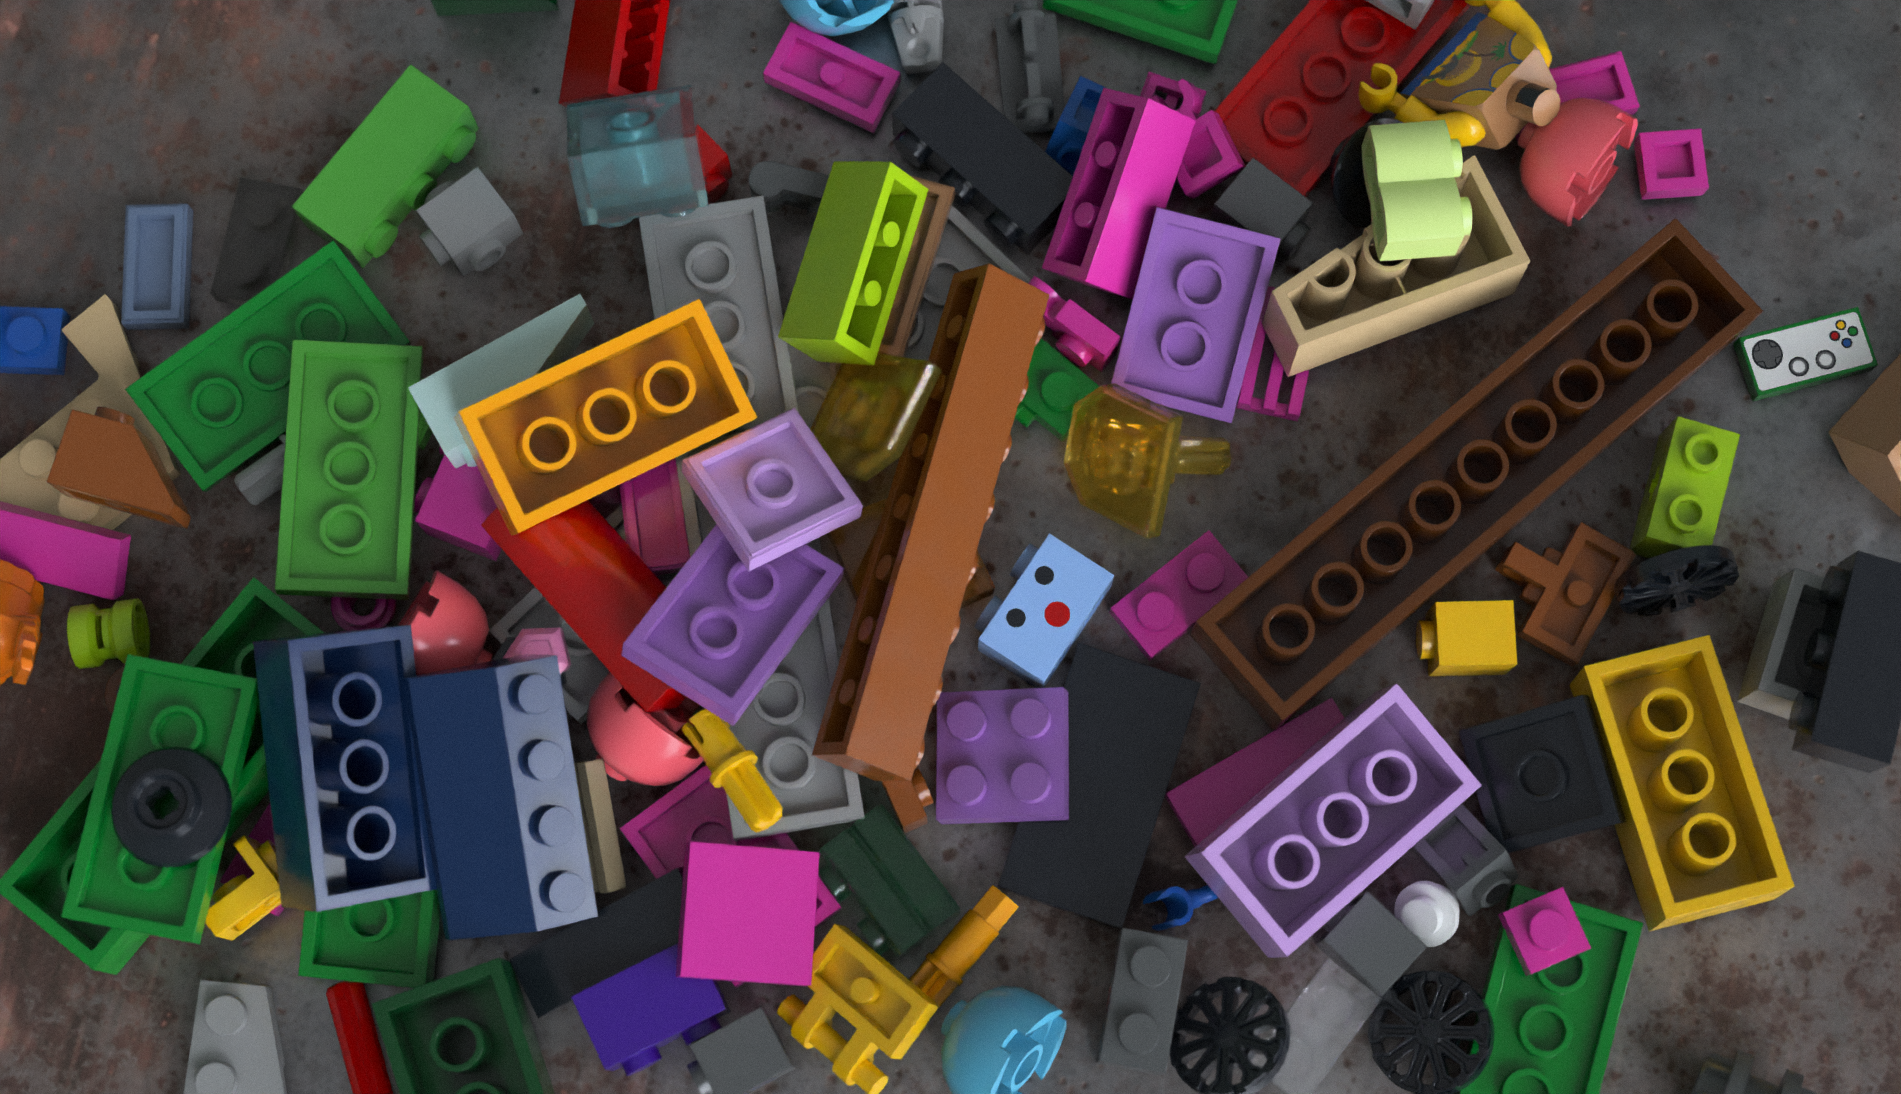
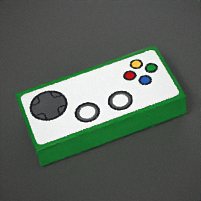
M1858 307L1739 337L1733 343L1752 402L1866 373L1878 366Z

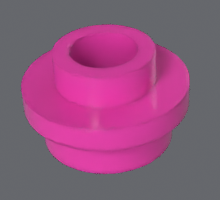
M331 598L332 615L338 625L345 631L387 627L396 611V599H375L376 605L374 610L368 615L360 616L354 612V604L358 598Z

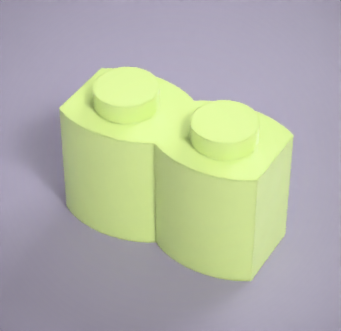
M1445 120L1369 125L1361 146L1366 190L1371 206L1374 243L1379 261L1455 256L1464 235H1470L1472 230L1470 200L1467 196L1460 197L1454 178L1460 177L1462 173L1463 158L1460 141L1458 139H1450Z

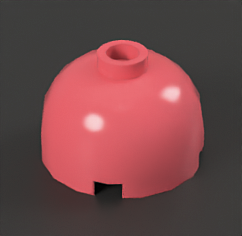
M1574 98L1560 103L1558 114L1549 125L1542 127L1528 122L1522 130L1517 144L1525 149L1519 168L1523 188L1531 201L1547 215L1567 227L1572 226L1573 218L1580 221L1597 202L1616 174L1619 167L1613 164L1617 154L1615 149L1618 144L1629 150L1638 127L1637 118L1619 107L1600 99Z
M436 570L433 573L431 583L425 582L397 625H411L416 675L491 661L493 655L483 649L489 626L486 612L475 595L459 582Z
M609 672L592 695L586 716L589 737L598 753L596 759L603 758L606 773L622 782L628 779L641 785L665 786L684 779L703 761L697 749L694 748L682 731L685 723H691L689 719L694 716L693 713L700 705L686 697L677 708L646 713L612 673Z

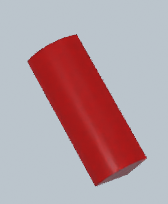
M575 0L558 104L576 111L606 117L629 118L653 114L670 0Z
M586 500L511 536L496 507L481 526L642 709L647 713L677 708L686 698L685 695L622 656L623 643L667 587L596 508Z

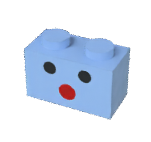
M1050 533L1040 548L1031 543L1025 548L1010 572V576L1018 581L1004 601L997 596L991 599L974 627L982 632L978 639V651L1035 688L1046 687L1111 589L1114 578L1112 573Z

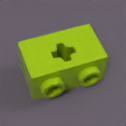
M1677 416L1658 438L1630 550L1634 551L1636 555L1652 558L1681 548L1713 544L1740 434Z

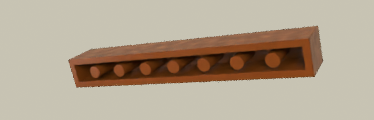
M990 263L960 271L953 275L812 752V756L875 781H911L914 769L919 765L925 750L924 733L931 709L942 691V670L949 646L956 638L960 628V607L966 586L974 576L977 568L978 557L976 551L984 523L989 519L994 508L995 496L993 492L1000 467L1011 449L1012 437L1010 432L1018 405L1023 400L1028 389L1029 380L1027 372L1033 351L1045 329V319L1043 316L1049 294Z

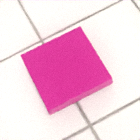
M692 841L685 843L676 977L811 986L820 852Z

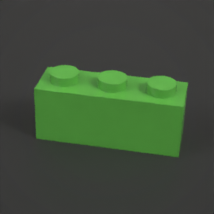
M410 64L292 205V208L307 228L328 243L334 240L346 257L361 268H364L372 257L379 258L390 249L398 235L397 227L412 209L417 210L425 204L427 195L437 187V179L451 162H460L473 147L476 140V131L479 127L469 106Z

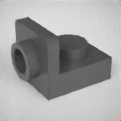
M1462 803L1411 847L1454 894L1459 906L1468 916L1474 915L1482 907L1489 908L1500 902L1509 892L1512 883L1518 878V873L1507 850Z

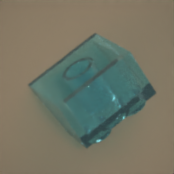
M691 85L567 104V158L582 227L595 224L606 228L619 227L628 224L634 218L661 214L665 217H681L692 213L696 208L709 206L705 168Z

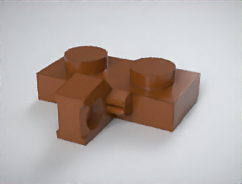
M1582 522L1574 526L1561 552L1547 547L1540 556L1521 544L1514 542L1506 548L1495 571L1519 586L1524 587L1519 598L1532 605L1516 635L1571 667L1577 665L1615 595L1614 584L1616 580L1629 569L1636 556L1634 551Z

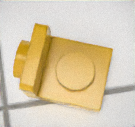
M243 835L233 843L254 872V875L249 879L245 875H239L225 883L212 895L211 899L215 904L208 909L205 923L216 937L233 941L281 904L275 844L270 840L261 845L259 841Z

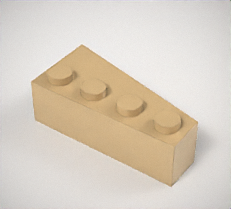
M1475 155L1463 162L1461 176L1454 177L1460 197L1467 196L1472 208L1470 235H1464L1455 256L1379 261L1371 224L1364 229L1363 234L1342 249H1334L1272 291L1262 325L1287 377L1514 294L1530 259Z

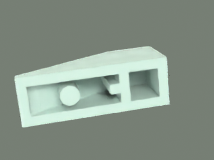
M581 294L408 387L443 452L455 469L464 464H467L469 467L477 465L458 429L454 416L458 411L567 361L594 324Z

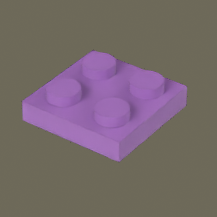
M1064 687L941 692L937 700L936 820L939 823L969 824L1069 820L1068 692Z

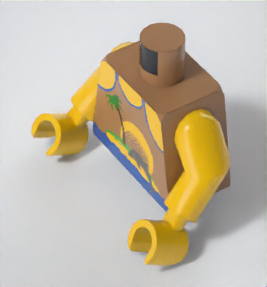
M1464 0L1471 6L1480 7L1486 5L1490 12L1488 15L1477 12L1409 83L1401 94L1396 92L1397 74L1394 69L1383 63L1372 65L1371 79L1377 86L1383 89H1373L1361 81L1359 100L1361 106L1366 111L1382 113L1390 110L1396 114L1394 119L1403 123L1445 120L1450 139H1458L1461 147L1479 146L1497 150L1507 146L1528 122L1543 127L1549 125L1557 116L1560 109V97L1556 92L1557 85L1549 70L1552 55L1541 29L1516 0Z

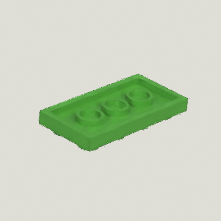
M292 340L275 580L277 595L409 600L420 409L408 387L422 380L424 356L422 346Z

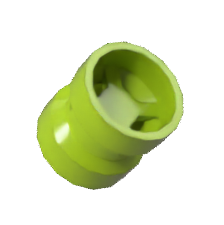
M139 598L119 600L111 608L100 609L94 603L76 605L70 608L67 618L68 645L74 664L79 669L100 667L107 659L116 658L125 664L128 654L148 658L150 651L149 623L146 610Z

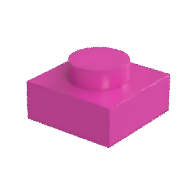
M1701 128L1642 132L1638 134L1634 140L1641 200L1703 196L1709 188Z
M1563 887L1498 914L1526 976L1591 949Z

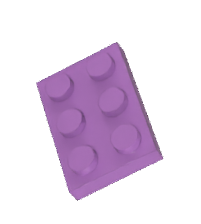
M1157 207L1109 392L1232 423L1281 238Z
M716 524L625 640L622 647V656L734 726L841 582L845 568L804 544L748 572Z

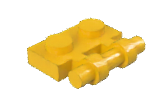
M834 924L813 953L811 986L808 987L815 994L807 1005L794 994L788 996L780 1004L777 1015L792 1027L791 1036L806 1049L815 1047L833 1063L832 1072L848 1086L856 1083L867 1094H879L887 1084L888 1076L873 1064L876 1051L880 1049L888 1057L901 1060L939 1008V1005L849 928ZM836 1012L857 1029L849 1041L831 1027L832 1018Z

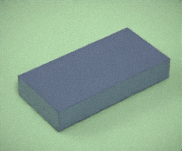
M188 203L126 205L121 324L127 330L189 329L193 210Z

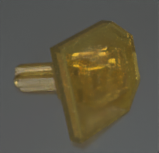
M879 353L874 365L841 364L810 430L843 477L867 482L901 457L939 378L941 369L930 361Z
M1113 383L1101 385L1074 404L1064 466L1080 504L1149 539L1161 535L1170 484L1174 483L1176 473L1209 475L1224 473L1225 469L1230 467L1231 464L1230 443L1222 437L1180 436L1183 421L1182 415Z

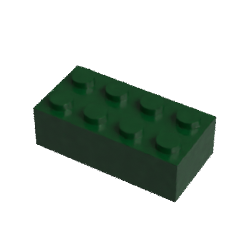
M498 957L371 1003L400 1094H555L516 973L508 960Z

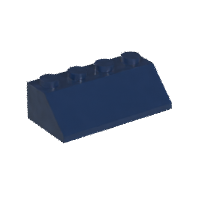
M411 625L253 641L281 906L284 908L319 912L437 889L403 681L405 677L416 676Z
M525 654L403 678L445 939L459 940L538 932L598 917L557 655Z

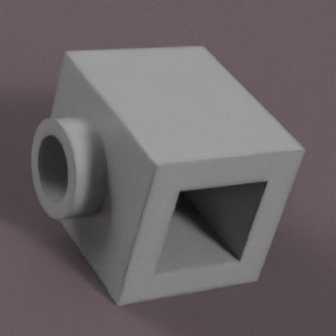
M478 167L457 182L447 181L434 188L427 195L425 204L416 210L427 228L426 231L419 235L425 247L440 266L451 260L463 277L474 269L482 271L494 265L505 254V247L523 235L514 213Z

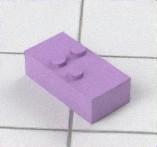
M1394 684L1374 692L1184 857L1268 958L1288 957L1482 785L1399 685Z

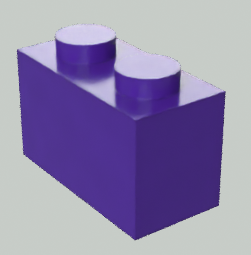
M678 943L571 996L605 1070L615 1071L622 1067L626 1076L633 1075L663 1059L658 1048L680 1037L683 1038L686 1046H690L722 1028L718 1018L730 1013L731 1010L717 981L676 977Z

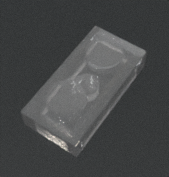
M1326 959L1286 1012L1291 1031L1289 1051L1284 1064L1270 1083L1284 1094H1312L1382 999L1331 959ZM1275 1029L1272 1030L1266 1040L1275 1037ZM1256 1053L1251 1061L1255 1066L1262 1068L1267 1059L1264 1055Z

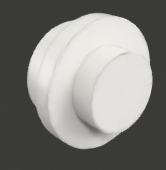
M1418 881L1400 892L1395 902L1394 912L1395 917L1427 947H1435L1449 940L1456 932L1459 924L1460 908L1456 897L1447 887L1431 881Z

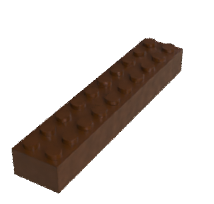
M1675 218L1195 622L1190 636L1270 728L1276 731L1739 337L1763 310Z

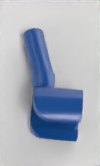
M1208 885L1188 891L1175 886L1148 894L1143 900V905L1162 900L1168 910L1166 921L1151 926L1152 929L1160 931L1186 924L1193 915V909L1218 899V897Z

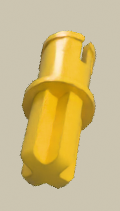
M703 709L689 719L691 723H685L682 731L694 748L697 749L712 773L709 779L715 788H724L752 831L761 832L774 825L782 817V805L755 767L758 757L754 751L745 750L729 728L728 723L707 709Z

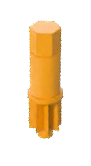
M992 885L973 909H969L934 952L932 954L929 952L925 956V961L909 980L935 1001L940 1008L955 988L964 982L962 980L964 975L999 935L998 931L1019 906Z

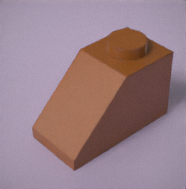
M97 407L95 415L72 409L47 483L66 497L188 529L191 516L153 443L133 426L135 418L106 407Z

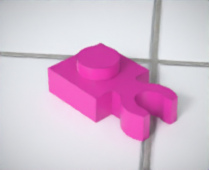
M1182 78L1177 81V85L1183 94V103L1176 111L1196 120L1176 178L1185 195L1194 199L1243 170L1245 164L1220 115L1210 110L1200 116L1199 113L1202 108L1201 94L1195 85ZM1156 95L1150 98L1168 107L1164 99Z
M1034 276L1028 284L1049 294L1043 318L1045 319V325L1053 330L1052 336L1058 339L1056 342L1058 350L1076 365L1085 367L1090 363L1102 372L1117 354L1120 336L1071 299L1067 302L1064 301L1048 284Z

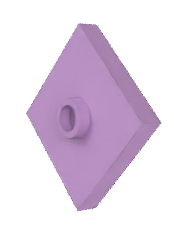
M795 408L682 461L681 472L748 572L861 517L862 503Z

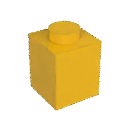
M1513 600L1435 602L1425 613V620L1418 621L1416 627L1417 655L1419 659H1428L1429 677L1506 675L1517 665Z

